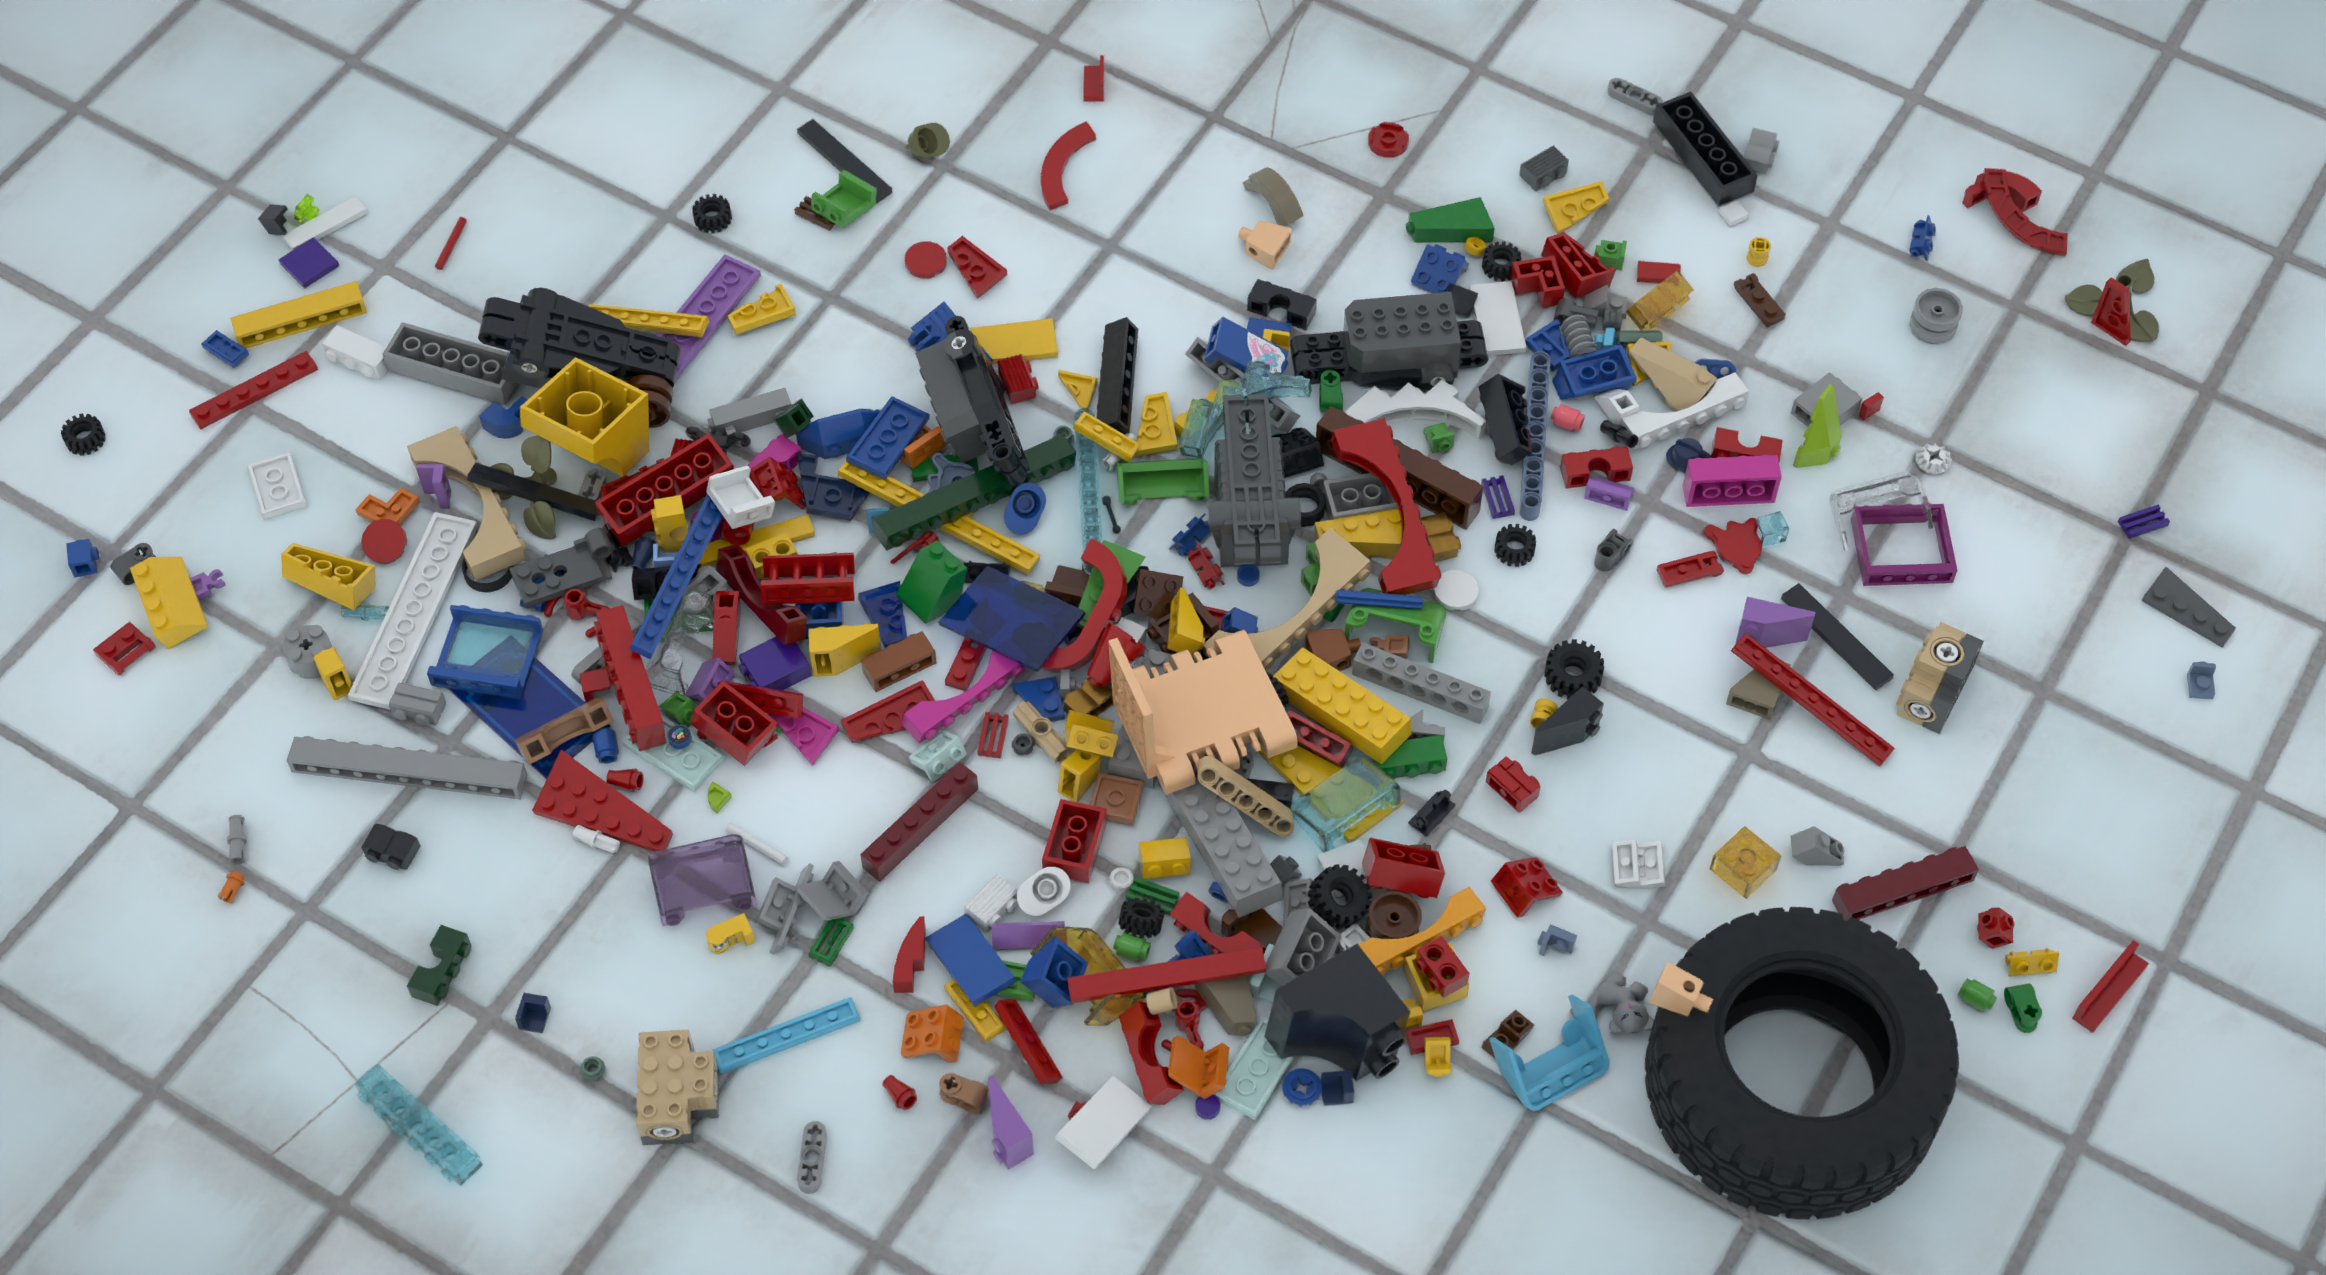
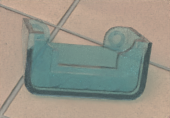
M1355 756L1349 761L1348 765L1308 793L1297 796L1291 803V811L1296 822L1324 853L1335 849L1332 843L1337 837L1341 840L1344 837V831L1378 807L1383 810L1385 809V804L1393 809L1400 804V786L1391 776L1366 756Z

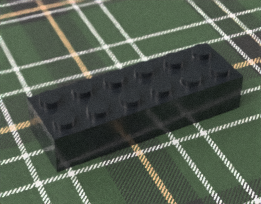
M1691 91L1656 105L1653 123L1718 206L1754 192L1758 175Z

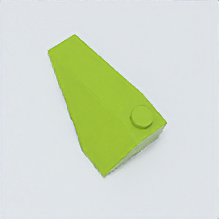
M1831 384L1819 397L1810 418L1812 421L1803 435L1806 439L1803 446L1800 445L1796 452L1793 466L1796 468L1827 464L1832 457L1836 458L1842 448L1839 446L1842 435L1835 390Z

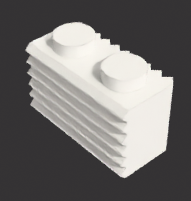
M996 874L964 906V913H967L970 919L982 930L988 932L992 928V923H1001L1002 916L1007 912H1012L1017 907L1018 890Z

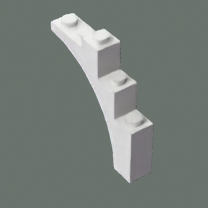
M1441 380L1426 394H1423L1419 388L1407 383L1393 397H1389L1385 391H1381L1374 386L1345 411L1347 415L1364 423L1384 418L1387 424L1407 420L1445 422V424L1465 430L1478 439L1485 434L1486 420L1480 414L1468 408L1464 402L1459 401V391L1444 380Z

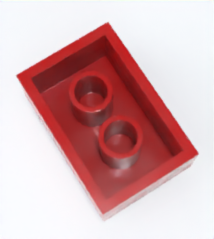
M723 680L693 710L690 724L745 766L774 736L778 722Z
M1060 799L1042 857V869L1057 867L1062 869L1070 880L1089 883L1107 824V809Z
M1369 838L1362 861L1367 884L1377 889L1384 887L1403 893H1413L1421 898L1438 897L1445 875L1438 851Z

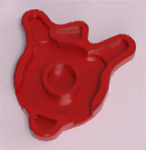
M1749 518L1745 523L1729 521L1726 525V530H1722L1714 525H1707L1704 529V535L1715 543L1719 558L1723 562L1726 560L1732 563L1733 567L1742 574L1752 572L1754 564L1762 551L1761 540L1757 535L1759 521L1756 518Z

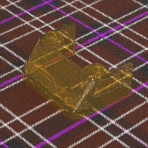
M1054 926L1030 953L1033 957L1053 937H1057L1088 962L1084 975L1126 969L1099 934L1090 928ZM1145 992L1129 995L1108 994L1104 999L1091 1000L1094 1005L1090 1008L1091 1014L1084 1023L1086 1026H1107L1117 1020L1120 1014L1136 1002H1142L1146 998Z

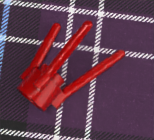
M933 531L923 534L890 561L891 564L896 563L916 547L920 551V549L937 540L939 541L938 536Z

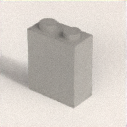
M1829 372L1794 400L1791 414L1809 427L1812 421L1810 418L1819 397L1831 384L1835 390L1841 426L1859 411L1862 398L1856 391L1851 390L1839 378Z

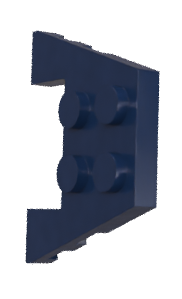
M798 453V465L806 513L851 521L870 492L845 479L815 474L818 456Z

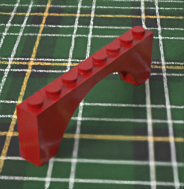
M1384 418L1336 429L1333 431L1331 442L1337 459L1358 465L1379 479L1392 495L1400 514L1402 525L1401 544L1393 560L1381 571L1378 578L1382 593L1408 595L1436 588L1441 579V571L1438 565L1435 566L1433 560L1434 550L1431 545H1428L1425 525H1421L1419 507L1414 505L1412 499L1414 497L1411 485L1407 484L1405 466L1400 464V452L1398 446L1394 445L1392 441L1393 431L1391 426H1387Z

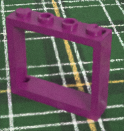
M1885 504L1882 506L1864 505L1854 507L1851 524L1863 586L1953 583L1958 570L1944 504ZM1934 522L1942 563L1870 566L1863 525Z

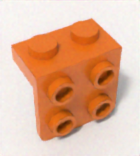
M947 1004L909 1012L906 1016L901 1055L909 1058L936 1053L949 1063L957 1062L964 1017Z
M1177 1035L1172 1039L1168 1075L1171 1079L1206 1099L1225 1088L1229 1047L1221 1043L1204 1052Z

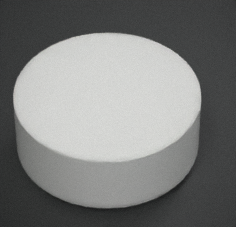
M1124 867L1114 869L1109 877L1111 888L1117 892L1130 890L1129 888L1133 884L1132 872Z

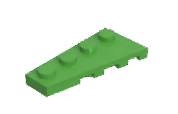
M1103 540L1102 544L1108 547L1121 562L1128 584L1146 557ZM1092 568L1072 622L1073 625L1084 628L1104 588L1103 575L1095 568Z

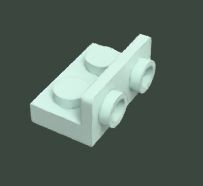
M942 729L934 738L927 741L911 754L909 759L913 765L926 772L930 781L935 782L963 759L967 753L958 736Z

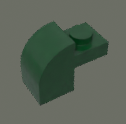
M801 398L774 417L773 421L784 437L788 438L797 434L811 423L810 419L814 416Z

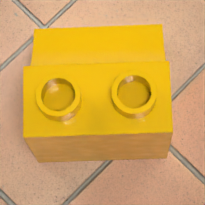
M576 357L520 406L521 427L622 477L649 452L648 393Z

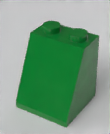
M937 540L920 549L898 589L896 597L927 624L960 605L967 567Z

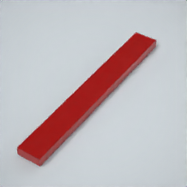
M1747 633L1732 648V653L1879 767L1895 749Z
M1262 947L1070 977L1067 978L1071 1004L1266 973V965Z

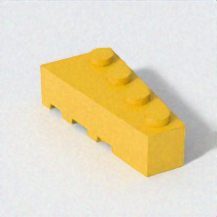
M292 543L281 554L282 577L349 609L355 610L376 588L375 565L295 543Z

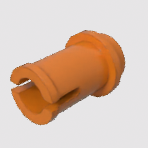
M236 871L227 874V881L218 894V898L222 899L224 897L222 901L226 903H232L240 886L245 884L243 881L245 877Z

